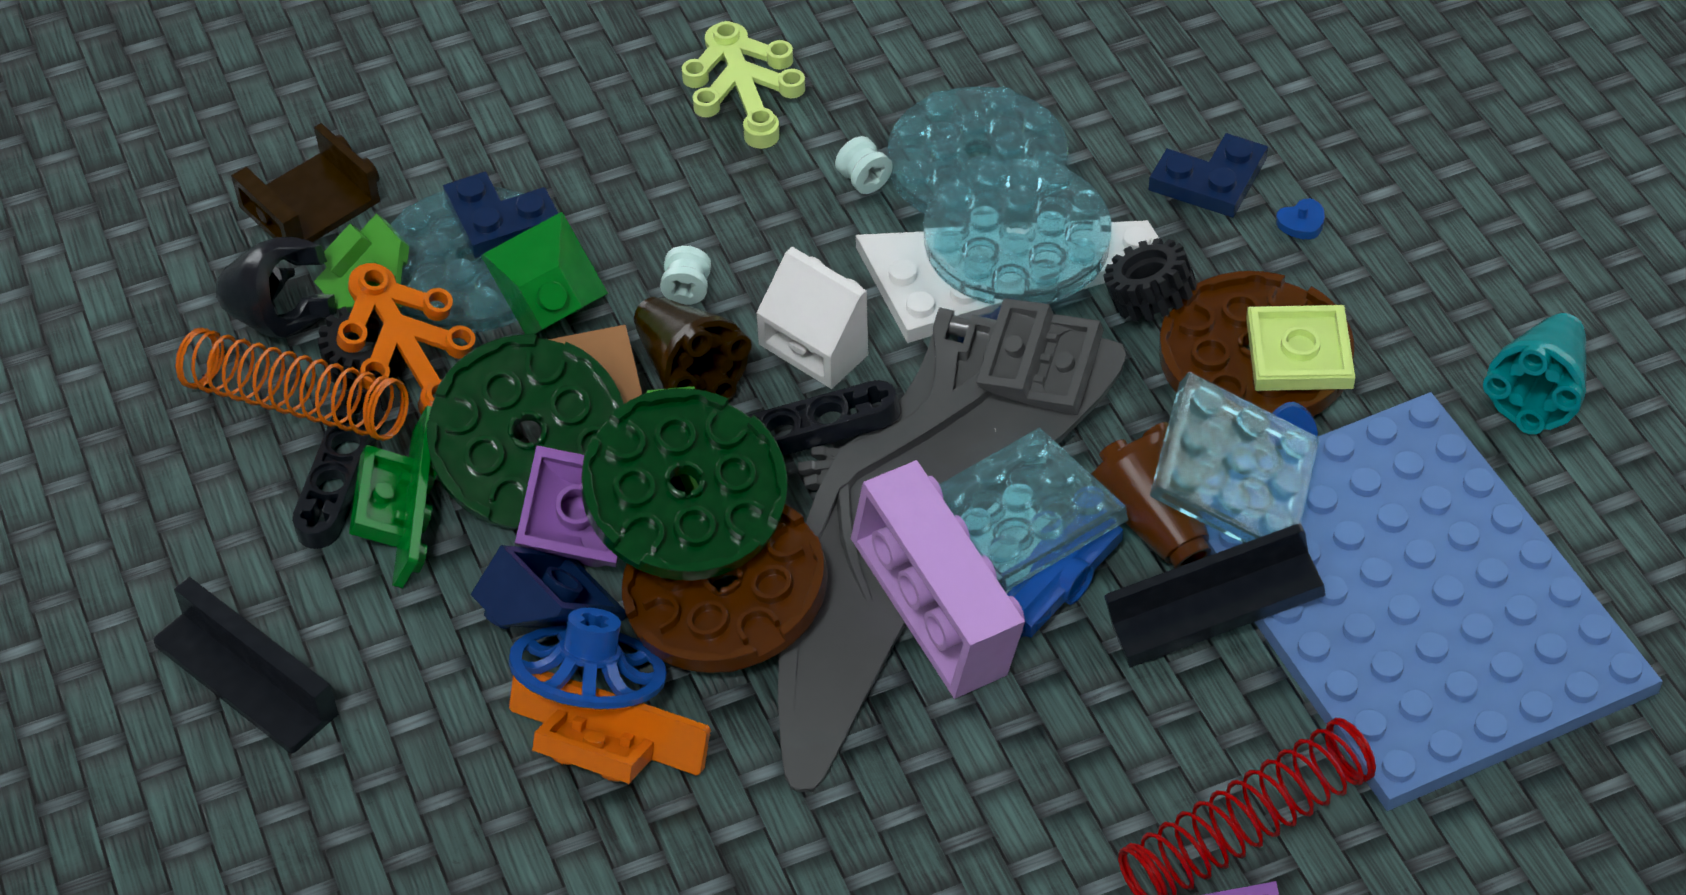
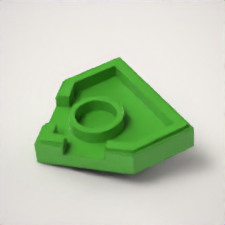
M377 213L361 230L350 223L324 251L327 262L324 263L326 268L314 280V283L324 294L335 295V307L337 309L346 307L348 312H351L355 303L348 290V280L351 272L359 265L376 263L388 268L393 273L396 283L401 284L403 265L408 263L409 245ZM372 281L366 282L371 286L379 285L378 283ZM395 303L397 308H402V305Z

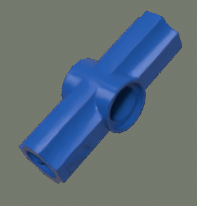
M1101 507L1095 510L1087 509L1056 543L1047 540L1035 551L1027 566L1026 574L1007 593L1008 596H1013L1019 602L1024 613L1025 624L1020 639L1025 636L1031 638L1064 602L1072 605L1083 596L1092 581L1094 570L1123 540V529L1115 521L1114 515Z

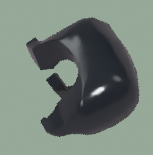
M277 237L253 246L226 266L216 282V298L221 308L232 317L261 334L279 339L296 335L313 326L324 317L336 314L334 294H316L303 297L293 310L279 315L276 314L272 304L283 289L285 282L295 276L294 268H279L275 265L281 260L296 266L322 265L327 262L321 244L294 237Z

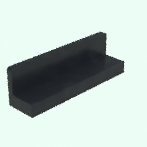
M1297 523L1107 593L1104 598L1113 630L1128 666L1131 668L1326 595L1324 584L1308 552L1306 533L1302 524Z
M189 576L174 589L182 614L154 636L155 647L289 753L298 751L339 715L331 685L198 582Z

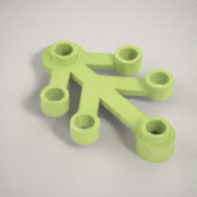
M724 21L713 25L705 34L707 49L699 59H690L683 63V83L690 88L703 87L709 81V72L720 61H726L727 67L710 88H701L694 92V112L701 117L716 115L720 110V103L736 86L747 114L743 121L745 142L751 147L759 149L771 147L778 142L780 137L779 120L770 109L764 108L754 83L779 91L786 98H797L805 92V76L797 69H787L781 73L745 61L743 54L767 61L770 67L781 70L792 65L793 47L789 42L783 40L773 41L767 45L748 38L747 30L737 23Z

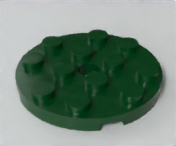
M530 334L499 338L487 342L466 354L447 372L435 392V399L430 410L429 420L427 421V443L431 461L445 490L467 512L490 524L518 530L536 446L585 455L592 436L597 434L599 429L610 419V414L623 405L624 402L619 389L606 369L595 358L579 347L566 341L563 344L553 340L537 338V335ZM533 421L541 427L542 433L536 443H523L514 438L515 427L520 422Z
M687 388L663 389L640 395L624 403L610 414V419L599 429L595 436H592L583 460L581 495L590 525L604 545L617 557L636 569L658 577L674 580H700L716 577L741 567L754 558L767 545L774 535L783 513L787 495V472L776 440L755 415L750 418L739 409L728 404V398L708 391ZM687 474L697 481L698 487L692 490L690 495H686L685 492L679 491L671 483L669 484L670 480L676 475Z

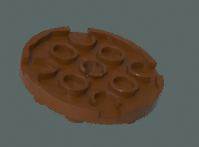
M1237 271L1213 276L1197 283L1196 290H1191L1193 296L1190 300L1182 299L1184 305L1178 310L1173 308L1170 314L1164 317L1159 341V358L1163 373L1171 387L1184 401L1201 413L1233 425L1245 426L1250 429H1263L1271 413L1287 402H1296L1302 405L1313 417L1329 407L1344 390L1255 391L1251 353L1245 347L1249 345L1246 321L1247 307L1336 305L1326 295L1312 286L1307 291L1286 283L1285 275L1264 271ZM1347 321L1348 333H1349V339H1350V346H1351V352H1352V359H1353V358H1354V338H1353V334H1352V330H1351V328H1350V325H1349V323H1348V321Z
M785 504L779 525L767 545L750 561L728 573L700 580H674L651 575L626 564L622 579L623 606L636 637L647 650L664 662L696 672H734L756 665L777 655L794 643L807 630L818 614L825 597L828 580L827 564L818 536L804 522V518L800 513ZM724 575H733L739 579L727 587H722L720 592H717L716 587L712 586L715 581L721 579Z

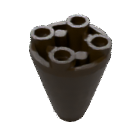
M650 297L641 302L635 311L634 323L663 388L695 386L697 390L708 391L726 397L729 402L734 397L736 385L747 366L748 354L752 347L749 337L731 320L666 298Z

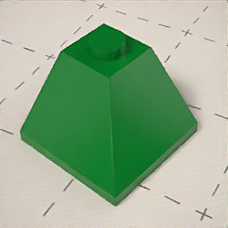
M563 212L554 215L481 255L525 334L534 335L608 294Z

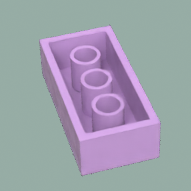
M915 460L864 481L851 540L953 698L956 699L1007 676L1025 624L1023 610L1019 602L1013 596H1008L998 582L995 568L990 559L985 555L981 556L970 540V534L964 520L958 515L954 516L943 500V493L937 480L933 476H927L919 462Z

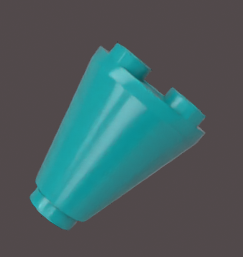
M1559 313L1544 319L1503 347L1489 365L1487 375L1483 381V389L1497 410L1515 423L1522 432L1536 435L1543 430H1551L1567 424L1582 407L1586 394V334L1582 322L1571 314Z

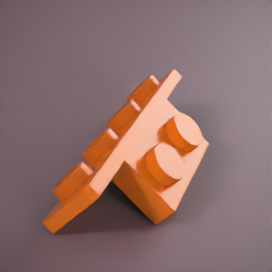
M546 671L542 674L532 675L538 680L545 682L551 679L555 673ZM513 675L509 709L516 714L543 722L534 732L532 751L550 756L558 763L573 764L599 773L607 780L622 781L630 784L651 760L694 775H699L705 768L711 732L710 727L706 724L644 703L617 709H593L562 704L530 691ZM570 679L561 690L581 695L582 682ZM596 687V697L616 696L614 693Z

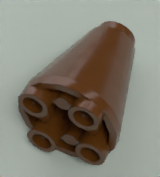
M1162 422L1151 427L1141 438L1129 444L1124 439L1117 440L1106 446L1099 453L1103 462L1089 475L1091 488L1163 561L1172 563L1174 568H1178L1205 558L1210 554L1211 548L1207 543L1209 534L1184 446L1178 434L1172 430L1168 422Z

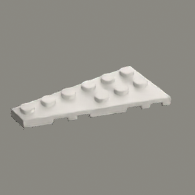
M1145 220L856 235V249L906 342L910 343L932 336L933 325L939 307L954 310L955 316L971 318L972 315L979 316L993 312L1002 304L1004 298L1041 303L1104 284L1103 274H1106L1105 267L1107 264H1113L1112 258L1116 254L1124 256L1123 249L1129 246L1133 250L1139 248L1138 242L1145 240L1148 245H1151L1153 240L1159 237L1149 221Z

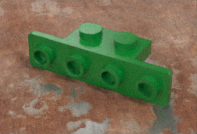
M428 405L413 429L409 457L366 445L359 460L349 534L397 547L392 586L399 588L404 587L412 572L419 573L421 571L427 553V544L421 543V535L427 529L432 512V505L425 503L426 494L430 493L436 477L435 469L430 464L431 457L427 443V421L429 420L431 406Z

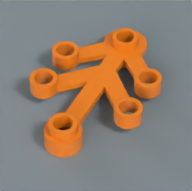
M366 263L359 265L349 276L348 290L355 303L348 320L343 321L338 328L337 345L348 353L362 350L367 338L366 324L373 309H375L383 326L371 357L362 363L359 373L362 374L374 370L382 376L385 375L389 378V363L397 347L422 389L418 402V410L422 415L427 405L432 407L435 399L433 395L442 380L439 379L418 341L446 350L450 356L461 359L473 350L476 340L475 334L466 326L458 325L450 330H446L404 316L395 304L423 311L427 318L434 321H442L450 315L453 298L447 290L433 288L425 293L396 283L393 273L380 264ZM372 281L378 283L379 285L371 286L366 282ZM440 301L445 307L436 308L430 302ZM348 332L356 333L360 338L357 340H350L346 338L344 334ZM453 339H463L467 342V345L459 346L453 342ZM366 376L362 378V387L368 390L373 380Z

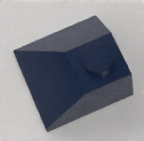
M501 545L470 594L485 609L484 616L491 623L503 629H509L510 627L543 628L567 625L568 615L580 608L603 609L615 614L620 621H623L626 617L625 609L575 559L527 547Z

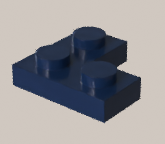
M1225 133L1209 162L1167 148L1149 177L1148 190L1234 218L1267 159L1268 146Z
M486 171L442 185L445 199L474 258L481 257L485 252L558 214L545 187L501 201Z

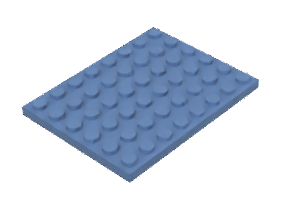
M1432 392L1195 485L1209 534L1207 543L1211 548V552L1208 556L1291 525L1302 524L1306 533L1308 552L1324 584L1326 596L1255 621V624L1327 725L1334 718H1342L1355 725L1364 735L1373 751L1376 762L1375 776L1366 782L1386 811L1659 693L1663 682L1662 679ZM1334 725V734L1338 735L1349 745L1357 756L1363 773L1367 775V764L1360 747L1345 729ZM1341 745V747L1344 749V751L1346 752V754L1348 755V757L1350 758V760H1351V761L1353 762V764L1355 765V763H1354L1353 759L1351 758V756L1349 755V753H1348V752L1345 750V748Z

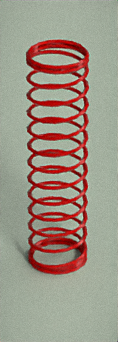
M1334 718L1327 723L1326 729H1316L1313 731L1309 740H1298L1294 744L1293 750L1283 749L1278 753L1276 760H1265L1261 763L1260 771L1249 770L1244 774L1243 781L1232 780L1228 783L1226 791L1216 790L1213 792L1209 802L1198 801L1195 803L1192 813L1182 811L1176 816L1175 823H1162L1159 826L1158 834L1147 832L1142 836L1140 845L1129 843L1119 850L1118 862L1127 885L1134 895H1148L1132 872L1127 854L1130 853L1145 868L1158 895H1168L1165 882L1153 861L1166 877L1171 887L1172 895H1177V889L1172 877L1182 888L1189 891L1193 890L1194 877L1191 869L1199 877L1209 880L1212 876L1209 860L1219 868L1227 869L1229 867V856L1226 849L1233 856L1243 859L1246 857L1244 840L1256 848L1263 846L1261 829L1267 835L1276 838L1280 835L1278 819L1283 824L1294 827L1297 824L1296 810L1300 814L1310 817L1314 812L1313 800L1317 804L1328 806L1330 804V791L1340 796H1344L1347 793L1346 780L1351 784L1360 786L1363 782L1373 778L1376 771L1373 751L1364 735L1355 725L1345 719ZM1334 725L1345 729L1360 747L1366 760L1367 775L1363 773L1362 766L1349 745L1338 735L1334 734ZM1318 734H1325L1327 750L1313 742ZM1337 742H1339L1349 753L1357 767V770L1354 769L1353 766L1346 760V758L1340 751ZM1302 744H1309L1311 761L1297 752L1298 747ZM1313 746L1321 751L1335 767L1340 776L1343 790L1337 791L1324 777L1317 764ZM1286 754H1292L1295 772L1280 762L1281 757ZM1297 757L1305 762L1318 777L1326 794L1324 802L1318 799L1307 786L1301 775ZM1269 764L1276 765V775L1279 784L1271 776L1263 773L1265 767ZM1280 767L1290 774L1301 787L1310 807L1308 812L1299 807L1291 797L1284 784ZM1251 775H1259L1263 795L1247 783ZM1264 778L1276 787L1285 799L1293 817L1292 822H1288L1282 817L1273 805L1267 793ZM1235 785H1242L1247 807L1237 797L1230 794L1231 788ZM1247 788L1267 808L1276 827L1274 833L1266 828L1258 818L1251 805ZM1218 795L1226 797V806L1230 818L1213 804L1214 798ZM1230 799L1245 812L1252 822L1259 838L1258 843L1252 841L1241 828L1234 814ZM1199 807H1209V816L1213 828L1196 815ZM1214 810L1225 819L1239 840L1242 853H1237L1224 838L1217 824ZM1184 816L1192 817V825L1198 842L1189 832L1179 826L1180 819ZM1197 821L1215 839L1224 857V864H1221L1214 858L1201 837ZM1166 827L1175 828V836L1183 856L1174 845L1162 837V831ZM1180 832L1190 840L1199 852L1207 869L1206 875L1190 859L1183 845ZM1148 838L1158 839V847L1166 867L1150 850L1145 848V841ZM1163 843L1181 862L1188 875L1189 886L1179 878L1166 856Z

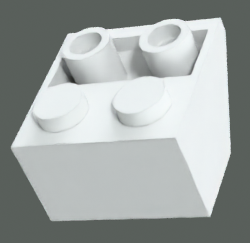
M791 247L786 251L757 311L759 345L832 389L868 356L867 291L856 281L849 278L846 279L829 269L819 259L809 257L796 248Z

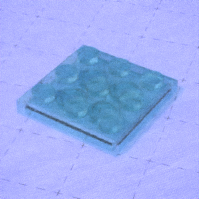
M1188 372L1178 386L1150 497L1242 543L1251 541L1291 525L1301 523L1320 438Z
M1040 427L939 484L943 493V500L954 516L958 515L964 520L970 534V540L981 556L985 555L990 559L995 568L997 580L1005 592L1128 521L1126 505Z

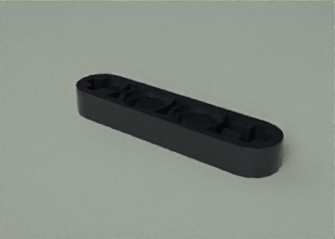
M874 380L763 410L748 416L752 418L755 415L770 433L781 425H792L794 427L789 434L782 437H774L782 456L890 426L900 415V404L892 384L887 381ZM876 402H881L882 404L878 407H872V404ZM856 408L857 413L851 415L850 409ZM825 413H841L840 418L832 423L822 424L817 422Z
M355 387L353 392L351 409L357 397L358 387ZM363 387L358 406L351 415L355 425L354 414L360 413L358 422H361L363 419L362 408L367 389ZM349 390L345 392L341 405L336 410V416L339 421L347 416ZM380 397L375 407V427L384 416ZM333 415L331 417L330 422H335L333 419ZM349 420L342 423L347 427L350 426ZM364 424L358 428L362 431H367ZM338 426L327 427L292 516L296 536L303 546L311 549H321L330 546L337 540L354 500L360 455L366 445L374 447L377 439L372 438L370 435H359L354 430L344 431ZM382 426L378 430H376L378 434L380 433ZM346 441H353L359 444V447L349 454H339L334 451L336 446ZM329 479H341L345 482L340 489L333 492H325L319 489L320 485ZM319 508H322L325 521L318 522L320 517Z

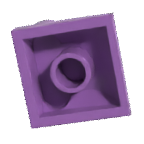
M536 446L515 545L577 559L590 567H602L605 565L616 567L618 557L596 535L585 513L581 495V474L584 455Z

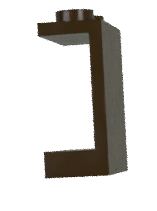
M320 123L314 127L319 154L268 184L260 180L247 167L232 174L231 177L239 207L272 238L294 237L314 242L381 202L377 187L380 177L374 164L368 158L362 159L352 151L349 143L342 135H334Z

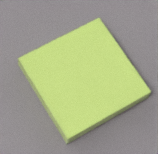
M1344 305L1247 307L1246 321L1255 391L1354 389L1355 372Z

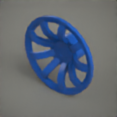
M598 608L576 609L568 615L567 625L537 629L525 634L515 641L511 647L508 663L514 677L530 691L562 704L593 709H617L646 702L663 689L667 675L665 663L662 659L647 650L639 640L620 633L621 621L615 614ZM557 635L559 640L558 644L547 647L537 642L539 639ZM618 641L631 646L637 652L633 654L623 653L618 645ZM527 650L532 655L543 659L537 662H528L522 659V654ZM649 661L653 667V672H639L632 666L642 665ZM562 663L552 678L545 682L538 680L532 675L542 674ZM579 666L583 667L581 695L562 691L561 689L572 678ZM597 668H601L607 684L616 696L596 697ZM619 672L633 683L646 686L639 690L630 689L622 680Z

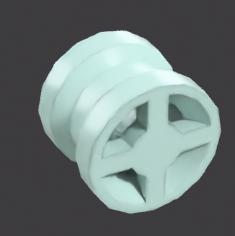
M864 136L853 138L840 149L835 161L836 169L845 178H850L851 184L861 194L873 193L880 189L888 181L893 169L892 161L883 152H877L876 145L868 137Z
M679 246L668 251L664 261L665 272L660 283L662 294L667 299L684 305L696 304L703 300L707 294V278L711 270V260L708 255L701 249L692 246Z

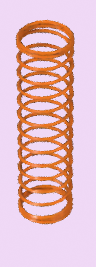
M195 328L188 333L181 342L176 354L175 368L177 378L183 386L191 389L199 388L206 393L214 392L221 397H230L238 402L245 401L253 406L260 405L267 410L276 409V411L282 414L291 413L299 419L307 418L314 423L323 422V424L329 427L338 426L344 431L354 430L359 435H370L377 440H390L396 435L404 424L408 413V391L404 383L398 379L388 378L385 375L376 379L374 374L369 371L360 374L354 367L344 370L343 366L338 363L328 366V363L323 359L313 362L312 358L307 355L297 357L296 353L292 351L282 353L275 346L267 349L260 342L251 345L250 341L245 338L236 341L235 337L229 334L221 337L220 333L207 328ZM205 333L198 340L193 351L191 371L195 383H190L184 376V355L192 339L198 334ZM208 336L211 340L212 348L207 360L206 373L198 381L195 373V359L198 348ZM229 339L233 341L234 344H232L229 347L224 357L225 350L223 340ZM244 343L249 348L244 352L239 362L238 344ZM235 347L236 357L234 366L229 377L226 379L227 361ZM259 347L264 352L255 364L252 381L253 392L246 396L242 388L248 382L253 371L255 361L253 348ZM274 351L279 354V357L275 360L268 378L269 396L261 400L258 396V391L263 386L268 375L270 366L269 352ZM250 352L249 370L244 381L241 383L243 363ZM290 355L295 361L291 363L286 373L283 393L284 400L276 404L273 395L279 389L285 371L284 356ZM264 356H266L264 375L256 387L259 365ZM305 359L309 361L310 365L303 374L299 387L300 403L292 408L288 400L293 395L299 382V361ZM281 360L280 376L272 391L274 371ZM322 364L326 369L322 372L315 391L316 407L307 412L304 403L309 398L314 387L316 378L315 365ZM222 365L223 384L216 388L212 380ZM296 365L295 381L288 394L290 374ZM238 367V388L231 392L228 389L227 384L234 376V373ZM338 368L341 374L333 386L331 412L323 417L320 407L324 403L330 389V369ZM310 370H312L310 386L303 398L306 377ZM353 372L357 375V378L349 390L347 416L339 421L336 416V410L341 405L345 396L347 386L346 373ZM327 374L326 388L319 402L321 384ZM368 376L372 378L373 383L369 386L365 395L363 419L355 425L351 415L356 410L361 398L362 378ZM343 378L341 395L335 405L337 388ZM209 383L210 389L204 386ZM358 383L357 397L351 409L353 392ZM392 384H396L400 390V410L390 431L379 435L376 430L386 421L391 411L394 399ZM389 385L390 398L388 407L383 418L375 427V407L381 393ZM224 387L226 393H223L219 390ZM240 392L241 397H238L234 394ZM255 395V399L257 401H253L249 398ZM270 399L272 405H268L265 402ZM286 403L287 409H283L280 407ZM301 408L303 414L296 412V410ZM317 411L319 418H315L311 415ZM333 415L335 422H330L326 419ZM349 420L350 426L347 427L342 423ZM364 424L367 431H362L358 428Z

